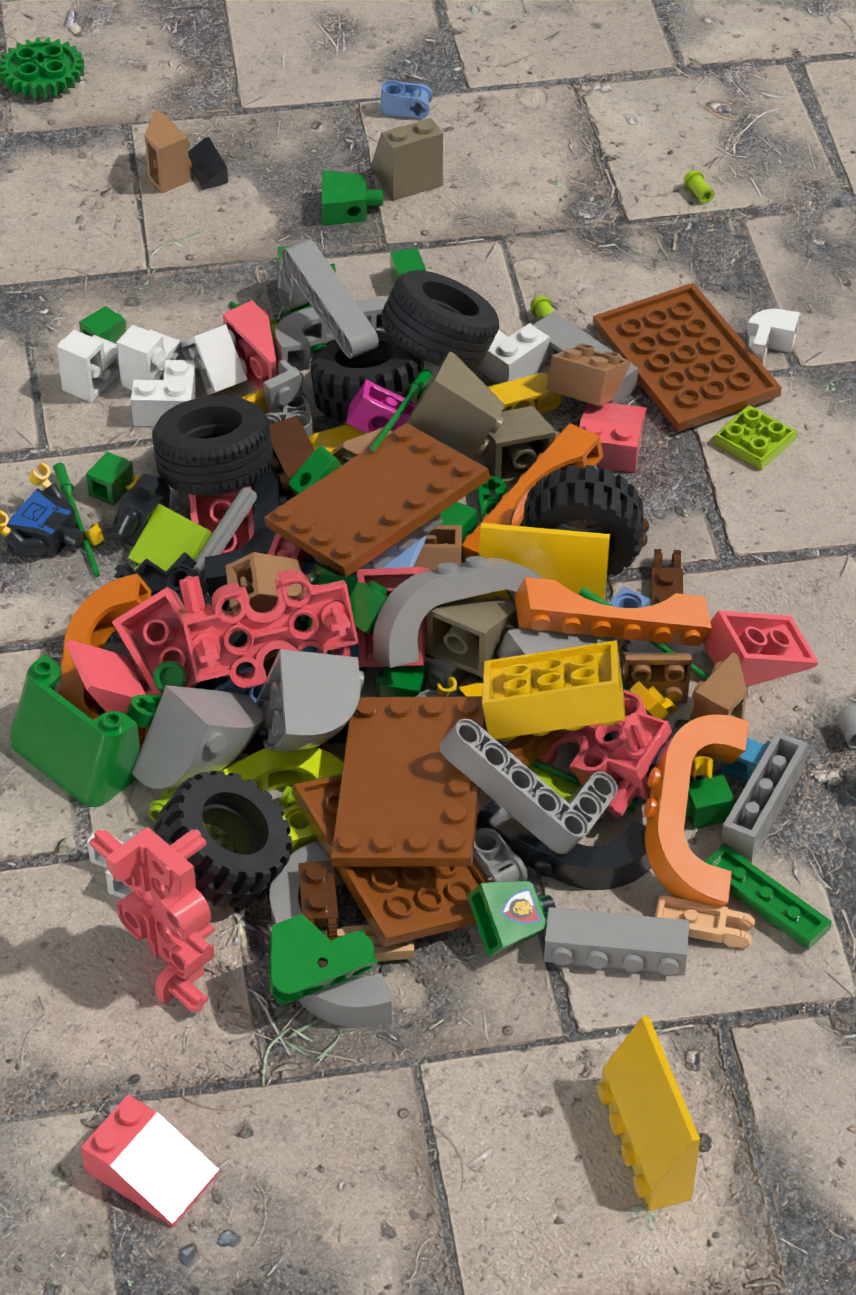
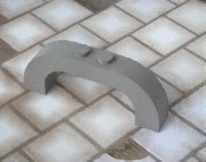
M388 298L355 301L375 331L387 333L382 323L381 312ZM313 307L287 315L276 326L275 356L277 367L278 362L285 359L292 367H296L299 371L310 369V346L328 343L334 339Z
M482 556L468 557L466 562L461 564L452 562L441 563L437 565L438 569L418 573L398 585L382 605L373 633L374 661L390 668L419 661V627L427 613L440 604L499 590H505L511 601L515 603L514 595L525 577L543 578L533 570L501 558H485Z
M320 841L305 845L292 853L283 871L271 883L270 909L272 924L267 925L269 938L272 925L302 914L298 863L331 861ZM334 867L335 886L345 884ZM382 973L350 979L299 999L300 1003L309 1012L324 1021L339 1026L361 1028L392 1022V1001Z

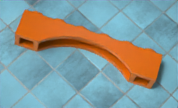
M569 423L561 433L557 434L553 443L545 452L537 457L536 462L529 470L520 476L513 488L502 496L497 506L485 515L481 523L520 526L524 517L525 500H527V494L533 486H536V482L544 476L549 477L550 473L557 469L561 471L567 470L568 466L577 465V468H585L586 465L596 466L603 458L600 436ZM481 524L472 534L465 538L462 544L465 562L468 557L479 556Z
M531 577L524 578L514 595L519 628L533 629L535 631L545 630L563 632L565 634H584L595 637H613L625 640L700 646L712 628L705 596L675 593L667 600L652 606L618 608L586 599L567 589L556 580Z

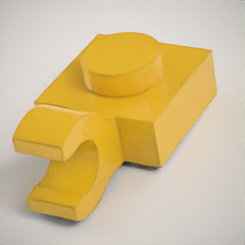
M638 681L629 689L632 693L640 696L645 708L653 717L664 720L670 714L668 711L673 713L678 711L675 704L669 698H664L654 686L647 689Z

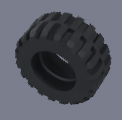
M376 331L379 340L378 348L351 359L344 354L336 340L333 339L326 346H321L310 362L315 404L326 417L333 418L338 422L347 421L349 405L365 380L406 398L409 394V385L425 369L424 360L402 348L388 333ZM414 396L411 402L416 404L420 396Z
M577 465L568 466L567 470L561 471L557 469L552 471L549 477L544 476L528 492L527 500H525L523 527L610 534L607 578L611 574L613 576L620 574L624 571V567L628 568L640 554L644 525L643 502L638 496V491L631 483L628 484V481L621 475L615 476L609 469L603 468L598 470L592 465H586L585 468H577ZM584 519L601 523L602 526L591 529H578L564 523Z
M224 771L201 772L195 774L193 778H188L184 781L159 812L153 829L169 845L176 842L192 829L199 830L207 844L187 859L194 866L196 889L207 902H212V906L226 907L229 904V907H239L256 900L283 871V868L290 859L292 838L288 836L290 833L288 820L283 819L284 812L279 804L275 805L271 800L273 796L269 792L260 790L257 787L258 784L251 779L243 780L241 779L242 775L233 772L225 775ZM204 824L213 825L227 833L235 841L241 854L233 853L221 847L209 835Z

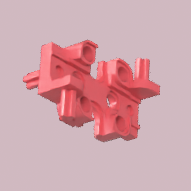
M287 570L277 573L278 579H274L275 590L278 595L277 604L271 611L259 613L250 607L245 586L240 587L238 582L218 588L213 594L211 606L204 602L199 576H187L185 579L179 580L185 608L179 609V615L184 628L196 682L229 675L232 682L242 688L262 685L266 681L263 660L274 649L302 651L308 646L316 647L315 653L327 654V651L330 650L331 655L352 657L350 645L358 644L359 642L345 581L311 585L307 576L301 571ZM291 585H303V589L298 595L290 596L287 594V590ZM235 599L238 601V605L234 610L225 611L222 609V605L226 600ZM307 615L312 619L311 627L308 630L298 631L294 628V621L298 616ZM235 631H243L247 634L246 643L240 647L232 646L229 643V637ZM242 662L252 663L251 669L246 673L236 671L237 666Z
M623 690L625 720H619L617 723L607 726L601 724L586 725L582 729L571 731L553 744L548 753L541 755L537 759L551 766L557 755L556 750L560 745L569 742L579 745V753L573 759L570 770L576 773L581 786L595 772L600 771L607 773L617 782V794L605 809V811L611 812L615 818L624 814L635 796L645 800L650 798L651 788L648 787L647 775L649 767L661 748L665 747L667 744L666 740L672 733L668 721L648 715L640 696ZM615 731L620 733L619 737L613 741L603 740L604 736L609 732Z
M146 827L122 845L106 830H97L94 832V838L89 841L90 846L106 859L107 869L112 874V878L114 880H121L126 886L133 889L130 894L116 903L117 914L121 923L138 941L146 938L147 945L152 949V954L156 957L159 955L168 963L155 982L156 997L163 1004L176 997L192 1013L195 1011L199 1013L203 1010V1005L208 1002V997L192 983L204 974V964L214 958V945H209L204 939L212 934L215 929L210 924L211 913L209 905L203 895L196 889L194 866L187 859L205 847L207 844L206 840L202 838L199 830L192 829L176 842L169 845L149 827Z

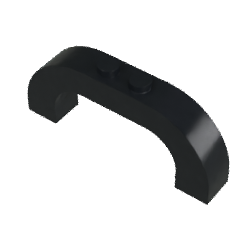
M270 465L266 474L259 481L252 484V489L257 494V499L254 502V534L250 541L234 552L205 557L204 579L205 583L209 586L207 589L209 597L219 587L228 585L226 565L253 552L268 554L276 533L266 527L264 517L288 501L287 495H282L278 476L272 465Z
M493 799L481 808L477 814L476 830L481 828L496 830L525 865L537 870L543 876L552 877L569 886L586 890L614 889L636 881L651 869L645 847L646 826L635 820H632L623 834L612 843L603 846H586L577 843L567 854H558L546 846Z

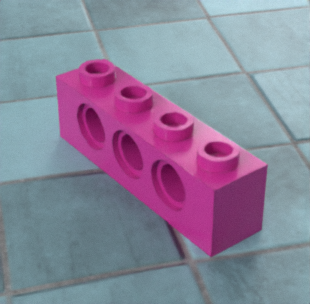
M365 380L349 405L346 423L366 433L385 428L405 398ZM409 403L390 431H395L407 422L416 405L415 403Z

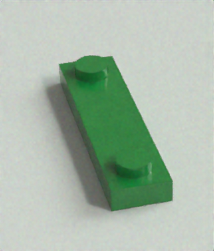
M726 844L722 845L704 861L709 865L732 871L729 892L809 950L831 929V920Z

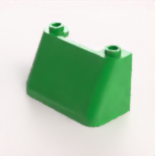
M44 654L28 668L10 731L11 746L15 752L82 804L88 807L102 806L137 780L132 774L140 753L137 723L120 711H109L92 720L55 691L54 686L61 679V669L57 662Z

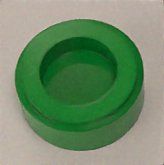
M165 661L156 667L153 681L156 688L161 692H164L166 685L186 687L188 673L181 664L175 661Z

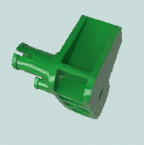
M303 914L276 923L271 927L269 988L273 997L276 998V1003L281 1006H288L294 1001L350 979H356L373 970L378 965L374 956L373 943L363 930L330 940ZM325 961L327 963V966L325 968L319 967L318 962Z

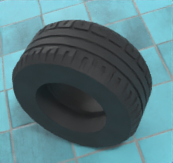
M412 270L399 276L381 312L384 329L397 344L411 354L437 366L442 364L450 351L469 369L480 365L499 330V319L495 309L480 294L449 277L423 270Z
M210 396L183 402L167 410L159 418L152 431L157 472L166 484L182 493L210 496L241 490L259 481L266 474L273 460L268 417L256 404L242 398Z

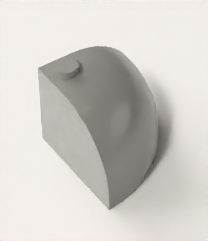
M280 649L256 701L263 714V720L258 728L259 735H266L267 740L263 741L265 748L286 752L303 751L319 746L339 733L350 720L359 703L364 674L362 671H359L358 657Z
M166 685L132 774L142 784L152 789L179 788L188 778H193L195 774L221 771L231 764L251 742L263 720L262 711L246 693Z

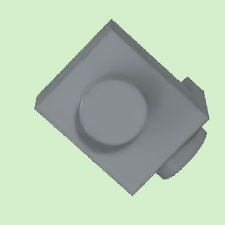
M285 359L278 362L279 375L263 382L264 402L271 411L301 397V374L296 367H292Z

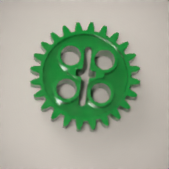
M37 37L35 42L27 39L25 45L16 43L17 49L9 47L8 53H3V59H0L1 83L6 84L7 90L13 89V94L22 92L24 98L32 94L33 99H36L38 95H42L44 99H47L48 94L51 93L57 97L58 91L67 93V87L75 88V82L80 83L81 76H84V58H82L81 51H77L76 46L70 47L68 41L61 44L60 39L54 42L50 41V37H47L45 41H41Z

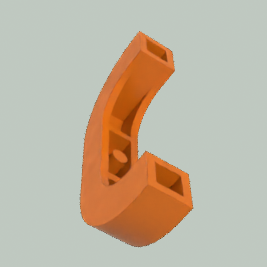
M138 574L118 578L93 592L74 613L66 630L63 657L60 660L62 677L61 685L58 687V694L92 720L100 716L99 703L86 690L65 643L73 640L103 649L109 636L116 630L112 621L151 597L150 588ZM137 726L141 750L144 743V728Z
M720 714L705 715L689 721L662 748L655 766L649 774L648 787L651 788V793L644 808V817L647 818L645 831L647 857L660 883L675 898L724 907L728 903L732 871L709 865L700 860L691 851L686 842L684 823L693 758L705 756L733 764L746 750L749 721Z

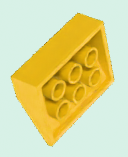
M481 523L479 556L501 558L525 566L539 574L543 579L556 580L576 594H579L584 586L605 600L610 534ZM505 590L491 592L492 594L511 600L508 593Z
M617 640L484 661L482 707L488 734L500 741H510L521 735L543 736L554 730L566 729L575 731L582 729L586 725L601 724L607 726L613 725L619 720H625V703Z
M648 1015L641 1017L603 1066L602 1081L597 1084V1091L602 1105H608L611 1112L609 1114V1122L615 1136L620 1135L622 1140L621 1152L624 1163L627 1167L632 1166L635 1173L633 1182L637 1196L639 1198L644 1197L647 1207L651 1211L692 1200L700 1138Z

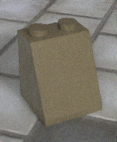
M432 118L381 132L371 163V170L393 201L443 186V132Z
M450 351L424 389L406 423L471 459L475 453L480 456L489 442L486 438L488 433L495 434L501 426L504 418L500 414L505 404Z
M533 406L501 412L500 416L504 418L501 426L495 434L489 432L486 436L489 442L481 455L486 467L489 469L490 476L501 478L505 485L514 484V480H519L520 476L529 470L536 462L537 457L544 453L555 439L553 427Z
M486 593L443 603L434 607L427 613V654L475 675L484 677V661L498 659L499 657L496 652L503 641L504 634L510 629L519 628L515 603L495 594Z

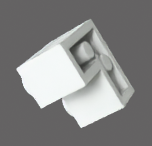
M530 323L509 337L498 330L483 362L474 368L497 384L533 375L549 364L550 337Z
M226 324L180 342L184 360H195L196 368L207 395L247 380L245 375L247 374L246 364L241 357H238L235 349V336L231 330H228Z
M132 325L117 341L121 386L130 390L133 387V380H163L166 360H183L180 340L153 330L148 331Z
M73 330L57 346L62 390L92 403L120 374L117 344L96 335L91 337Z
M166 360L163 380H133L131 406L134 426H155L159 418L167 410L183 402L196 399L197 375L195 360Z

